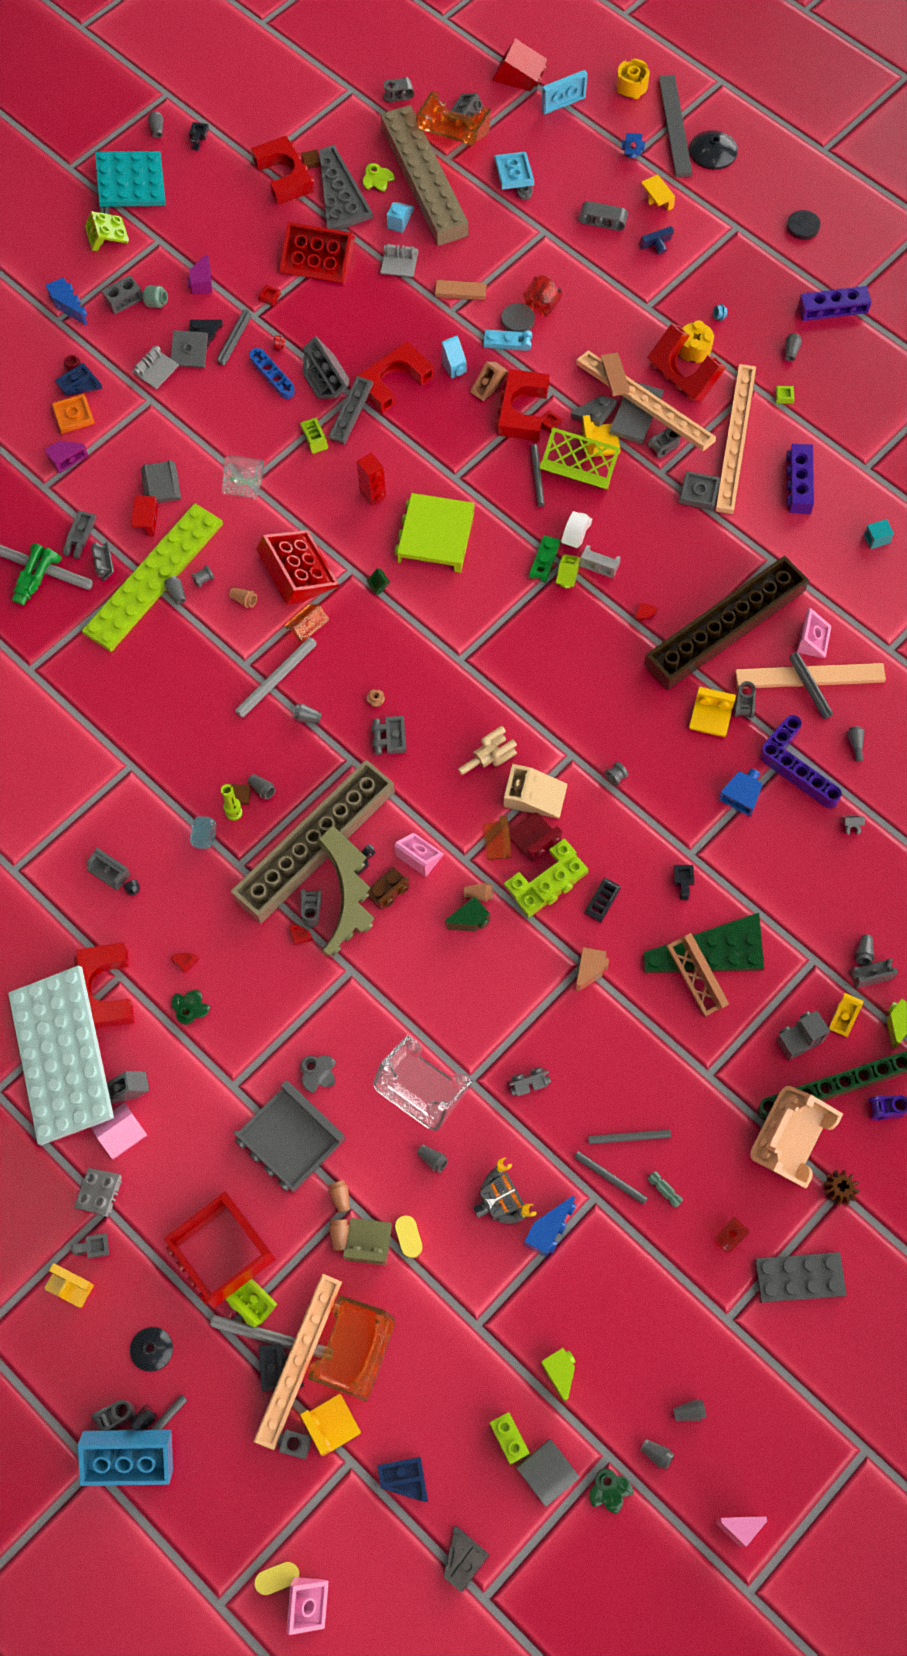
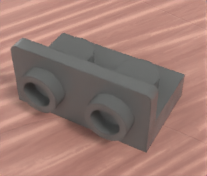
M461 94L447 115L449 120H463L465 126L470 127L483 107L478 94Z

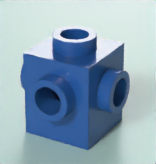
M626 133L625 140H622L621 150H624V154H628L627 157L637 158V154L641 155V151H644L645 148L642 134ZM632 142L636 143V147L634 149L630 147Z

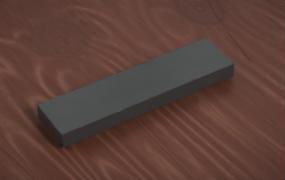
M359 376L356 377L329 434L330 440L346 444L374 384L371 380Z

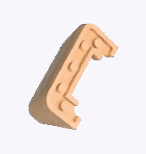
M786 1086L780 1091L752 1147L751 1159L807 1189L812 1179V1169L805 1165L822 1129H834L839 1124L843 1113L806 1092Z

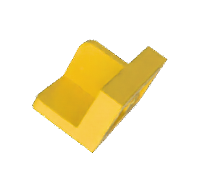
M658 174L642 181L641 185L649 194L648 203L650 205L656 203L657 206L663 204L667 210L674 208L675 196Z
M53 1263L49 1270L53 1274L46 1284L45 1290L82 1308L94 1285Z

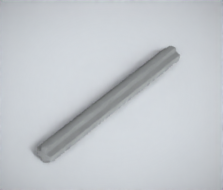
M0 545L1 557L26 566L29 559L28 555ZM40 560L37 561L34 567L35 570L37 569ZM52 564L45 571V574L90 590L93 585L91 579Z
M308 638L235 710L237 715L242 718L246 716L317 645L315 640Z
M213 1315L210 1323L213 1328L270 1344H281L282 1347L287 1349L292 1348L295 1340L291 1336L259 1327L254 1328L248 1324ZM317 1344L312 1356L330 1361L333 1358L334 1349Z

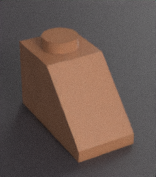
M486 362L470 392L482 401H485L501 386L505 375L509 371L497 362Z
M583 947L575 991H581L602 977L603 970H607L609 959L606 958V951Z

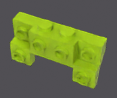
M565 838L549 849V853L557 863L529 883L518 872L504 883L505 888L515 899L520 910L527 918H530L547 904H553L558 899L557 896L561 893L566 894L573 888V884L588 874L589 869L578 858L577 852Z

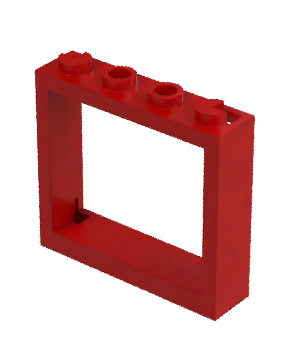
M226 1191L164 1237L168 1244L166 1250L170 1256L174 1257L176 1255L179 1260L176 1262L177 1266L183 1273L185 1271L188 1272L190 1275L187 1278L194 1289L196 1287L200 1289L199 1297L205 1305L209 1302L213 1308L276 1260ZM228 1209L261 1255L211 1293L178 1246Z

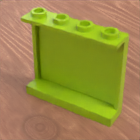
M411 493L410 500L407 499L406 502L407 514H404L402 519L404 527L403 530L400 529L398 540H400V544H397L395 548L398 563H401L402 558L452 565L454 566V572L461 573L474 516V503Z

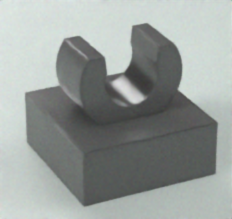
M861 815L841 816V823L845 825V833L850 834L851 827H855L856 833L860 834L861 827L859 825H865V817Z

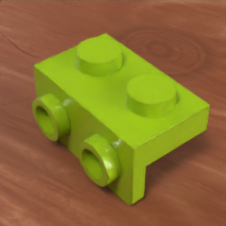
M253 1279L249 1280L225 1299L229 1306L244 1317V1321L254 1328L264 1323L278 1305Z

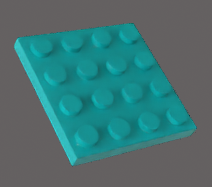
M160 151L95 152L100 207L166 206Z

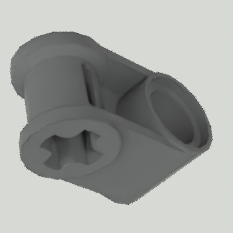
M407 77L386 80L383 84L385 89L384 100L389 103L410 100L415 94L411 80Z
M668 427L663 432L653 436L648 441L647 446L657 453L656 456L658 458H662L679 446L681 436Z
M744 681L737 689L734 708L735 717L744 715L754 718L756 687L750 681ZM743 686L750 688V695L742 693Z
M318 889V891L301 890V916L304 925L309 928L317 926L320 922L321 889ZM308 914L315 915L313 918L306 917Z
M119 1400L95 1412L90 1417L91 1420L95 1421L99 1431H114L117 1427L133 1418L135 1406L129 1401ZM122 1405H126L128 1408V1412L124 1417L119 1415V1409Z

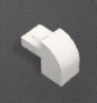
M573 511L565 527L561 543L578 548L583 542L586 530L591 526L592 519L584 513Z

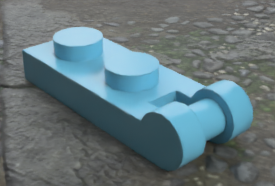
M485 330L484 348L528 351L531 349L530 340L532 339V332L528 330L523 332Z

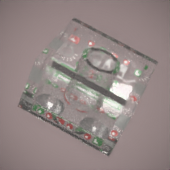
M236 455L227 456L224 460L222 493L256 499L263 478L264 460Z

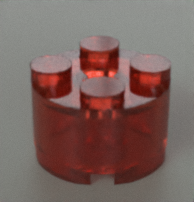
M539 275L537 278L536 276L533 278L524 291L523 297L526 301L525 305L529 306L532 310H538L541 315L547 317L563 294L560 287L557 289L554 286L555 282Z

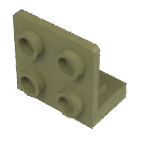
M351 1218L347 1247L344 1248V1260L387 1266L392 1224L389 1222Z

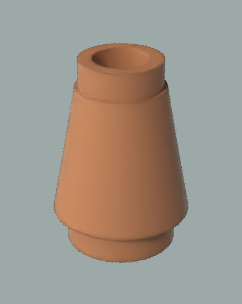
M232 588L230 590L229 597L246 608L255 606L257 594L254 591Z
M487 882L464 887V897L469 899L476 897L480 901L487 902L493 899V886Z
M345 1180L330 1184L328 1192L338 1213L350 1210L348 1185L345 1184Z
M331 1220L329 1230L333 1250H344L347 1245L349 1231L347 1220Z

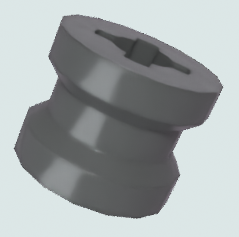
M615 762L611 769L609 768L605 771L607 779L615 786L620 784L621 779H625L629 775L626 768L620 762Z

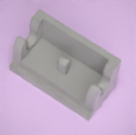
M587 545L581 556L580 567L614 578L620 565L621 557L617 556L616 559L598 554L591 551L590 546Z

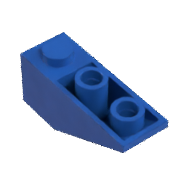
M63 277L46 284L49 297L55 308L86 325L85 317L88 316L83 306L80 307L81 302L77 294H73L74 290L71 283L67 284Z
M570 1197L534 1222L524 1241V1246L545 1257L549 1252L553 1253L558 1244L555 1241L558 1233L562 1235L567 1226V1223L564 1222L567 1215L572 1216L577 1206L574 1204L575 1197Z

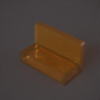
M309 604L290 620L285 627L292 630L300 642H304L329 621V618L320 605Z
M500 816V822L485 823L487 859L511 858L508 816Z

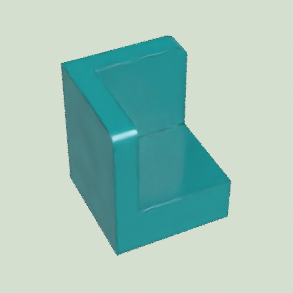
M885 519L867 525L863 535L870 549L891 543L894 532L888 520Z

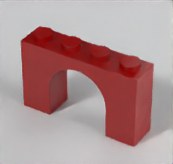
M287 135L251 148L253 161L259 171L275 165H287L293 169L289 175L270 182L271 194L277 205L313 193L314 179L312 175L308 174L306 164L302 163L299 152L296 153L294 143L288 139Z
M670 324L647 359L651 361L650 365L663 372L662 375L666 379L672 380L677 389L684 390L687 393V398L691 401H702L727 367L716 357L707 355L695 373L687 377L683 376L677 368L676 360L680 349L690 335L679 325Z
M408 341L399 345L394 351L386 354L381 360L373 363L368 369L357 375L374 383L367 400L381 414L395 405L394 393L381 381L387 373L404 371L421 386L434 378V366Z
M509 369L508 376L505 375L504 386L506 388L505 390L502 389L501 392L503 403L499 404L498 408L500 418H496L495 428L498 429V436L539 441L542 417L521 414L512 407V403L518 398L527 396L547 399L550 374Z
M125 943L77 949L74 963L75 967L80 966L83 969L95 1029L135 1023L133 1003L130 998L104 1002L95 999L92 995V984L99 974L107 970L129 967L128 949Z

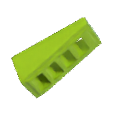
M317 418L300 423L313 454L328 449L326 437Z

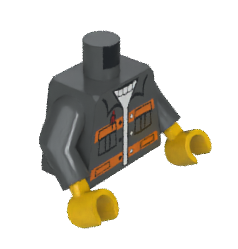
M504 1157L499 1159L497 1166L487 1174L480 1186L479 1196L482 1202L472 1208L477 1218L489 1213L493 1221L503 1224H516L526 1217L535 1216L536 1212L529 1213V1207L534 1204H524L508 1173H503L512 1167V1164H508L506 1167L503 1165V1161L506 1159Z

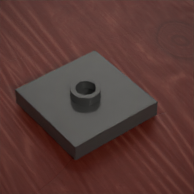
M173 330L171 359L182 367L205 368L208 333Z
M686 471L679 503L714 510L721 478Z

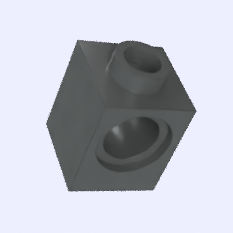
M285 1430L284 1434H280L277 1447H280V1453L307 1460L313 1438ZM292 1438H298L300 1442L299 1448L291 1451L288 1447L289 1441Z

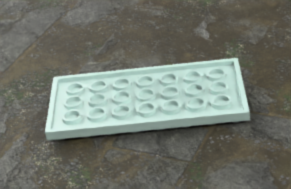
M73 967L9 992L37 1144L44 1145L114 1119L82 967Z

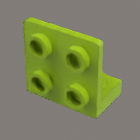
M91 211L84 226L93 251H98L104 240L128 243L129 239L122 217Z

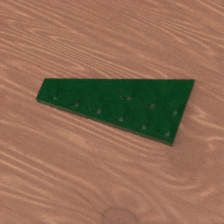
M759 913L693 935L712 972L764 970ZM681 942L673 948L677 955L684 957L685 948ZM669 944L644 952L645 973H680L666 947ZM686 961L684 969L686 972H694L695 966L693 963Z

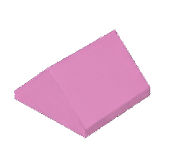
M811 608L807 609L803 620L797 652L825 658L831 625Z
M415 833L397 841L394 845L395 856L425 877L444 855Z
M126 1103L113 1110L114 1119L91 1127L113 1160L147 1136Z
M767 1516L718 1518L715 1521L716 1525L739 1547H746L767 1522Z
M293 1578L290 1585L286 1634L292 1635L325 1629L328 1580Z

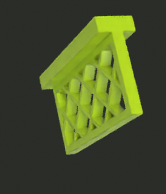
M553 427L539 468L608 489L620 448ZM556 432L562 434L565 439L564 442L558 445L554 441ZM577 438L582 446L573 450L569 441ZM567 443L571 452L562 456L558 447ZM591 443L596 444L599 451L589 455L586 446ZM584 448L588 457L578 461L575 452ZM608 448L615 450L613 458L606 461L602 452ZM556 449L560 458L555 461L547 460L549 452ZM600 453L604 463L595 467L591 458ZM572 454L577 463L567 466L564 458ZM589 459L593 469L587 472L583 471L580 464ZM605 464L609 470L607 478L600 476L597 471L598 468Z

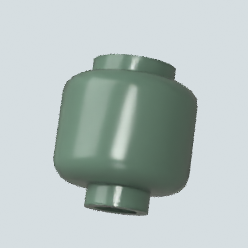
M149 285L142 292V300L149 308H162L168 301V294L162 286Z

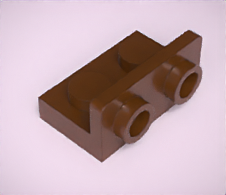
M393 867L370 887L367 892L369 894L368 898L380 910L385 907L388 908L394 903L395 898L399 894L403 895L409 889V878L407 876L403 877Z

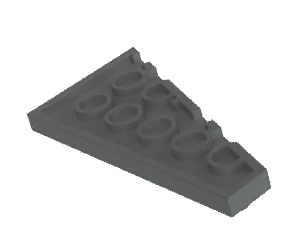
M335 145L320 149L327 228L341 230L372 219L373 213Z

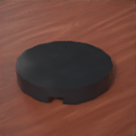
M799 210L790 215L787 229L793 237L796 238L797 236L801 240H807L818 234L821 223L818 216L813 212Z

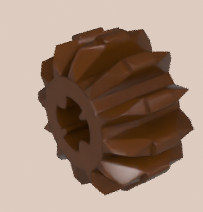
M835 1170L833 1176L829 1174L826 1177L828 1182H824L823 1186L828 1189L824 1191V1195H831L829 1202L836 1199L837 1206H840L842 1202L845 1206H848L850 1201L854 1202L857 1199L854 1194L860 1192L858 1188H855L859 1182H852L853 1174L847 1177L846 1170H843L841 1174ZM839 1184L843 1185L842 1188H845L843 1192L839 1191L840 1188H837Z

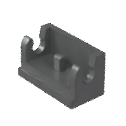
M99 848L95 849V852L86 862L88 872L117 891L131 875L127 867Z
M889 958L885 961L850 969L855 988L893 980L898 974L897 968H892L891 963L893 959Z

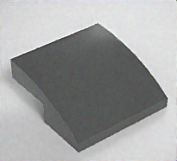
M548 1439L516 1467L545 1507L580 1478L551 1439Z

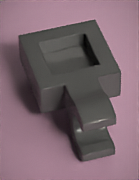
M107 1233L86 1236V1243L71 1245L74 1256L87 1253L88 1259L110 1256Z

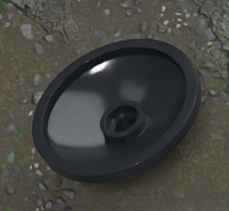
M708 130L699 133L692 139L689 152L692 160L699 166L718 170L730 166L735 161L738 146L736 141L727 133L719 130Z

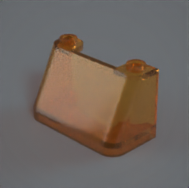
M433 91L430 92L416 114V123L420 129L470 145L484 139L490 131L491 109L483 107L481 113L475 112L473 118L446 110V102L441 103L439 101V93Z
M339 1295L338 1300H335L332 1306V1312L337 1320L322 1360H317L309 1367L308 1380L366 1402L371 1394L392 1336L395 1318L386 1310Z

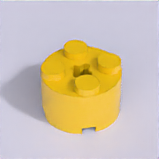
M631 59L629 62L623 61L618 67L617 92L632 99H639L648 89L650 74L647 68L648 65L639 59Z
M697 320L682 328L690 337L678 354L687 362L691 360L695 361V363H701L707 355L710 356L714 334L710 327Z

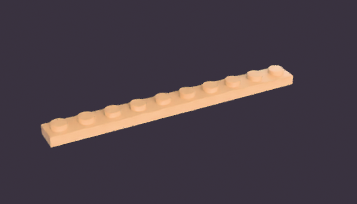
M588 350L576 359L578 366L609 386L601 358ZM626 376L630 393L622 394L623 397L702 451L715 442L716 436Z
M739 364L716 512L729 514L734 512L756 372L755 366Z

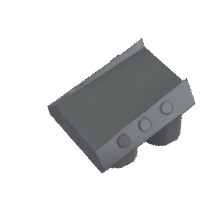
M168 460V462L144 464L140 468L145 496H156L158 503L181 499L175 462Z

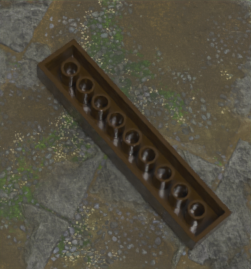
M784 555L648 652L645 656L644 666L667 690L671 689L805 592L809 579Z

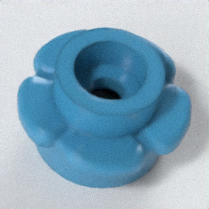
M723 304L716 305L713 309L714 319H719V321L723 320L727 316V308Z

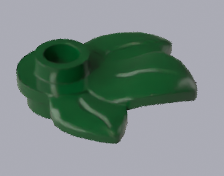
M192 990L185 996L176 993L172 998V1008L176 1011V1018L183 1025L191 1024L195 1018L205 1017L211 1008L210 1005L202 1003L200 990Z
M604 1468L596 1474V1484L590 1490L589 1497L593 1507L603 1503L610 1512L618 1514L622 1508L623 1497L633 1495V1488L625 1477L616 1476L611 1469ZM605 1477H610L608 1484H603Z

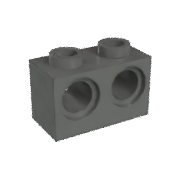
M131 275L101 290L104 302L114 315L142 300L141 289Z

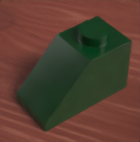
M473 897L445 920V927L447 930L475 932L479 928L484 929L489 924L490 913L476 897Z

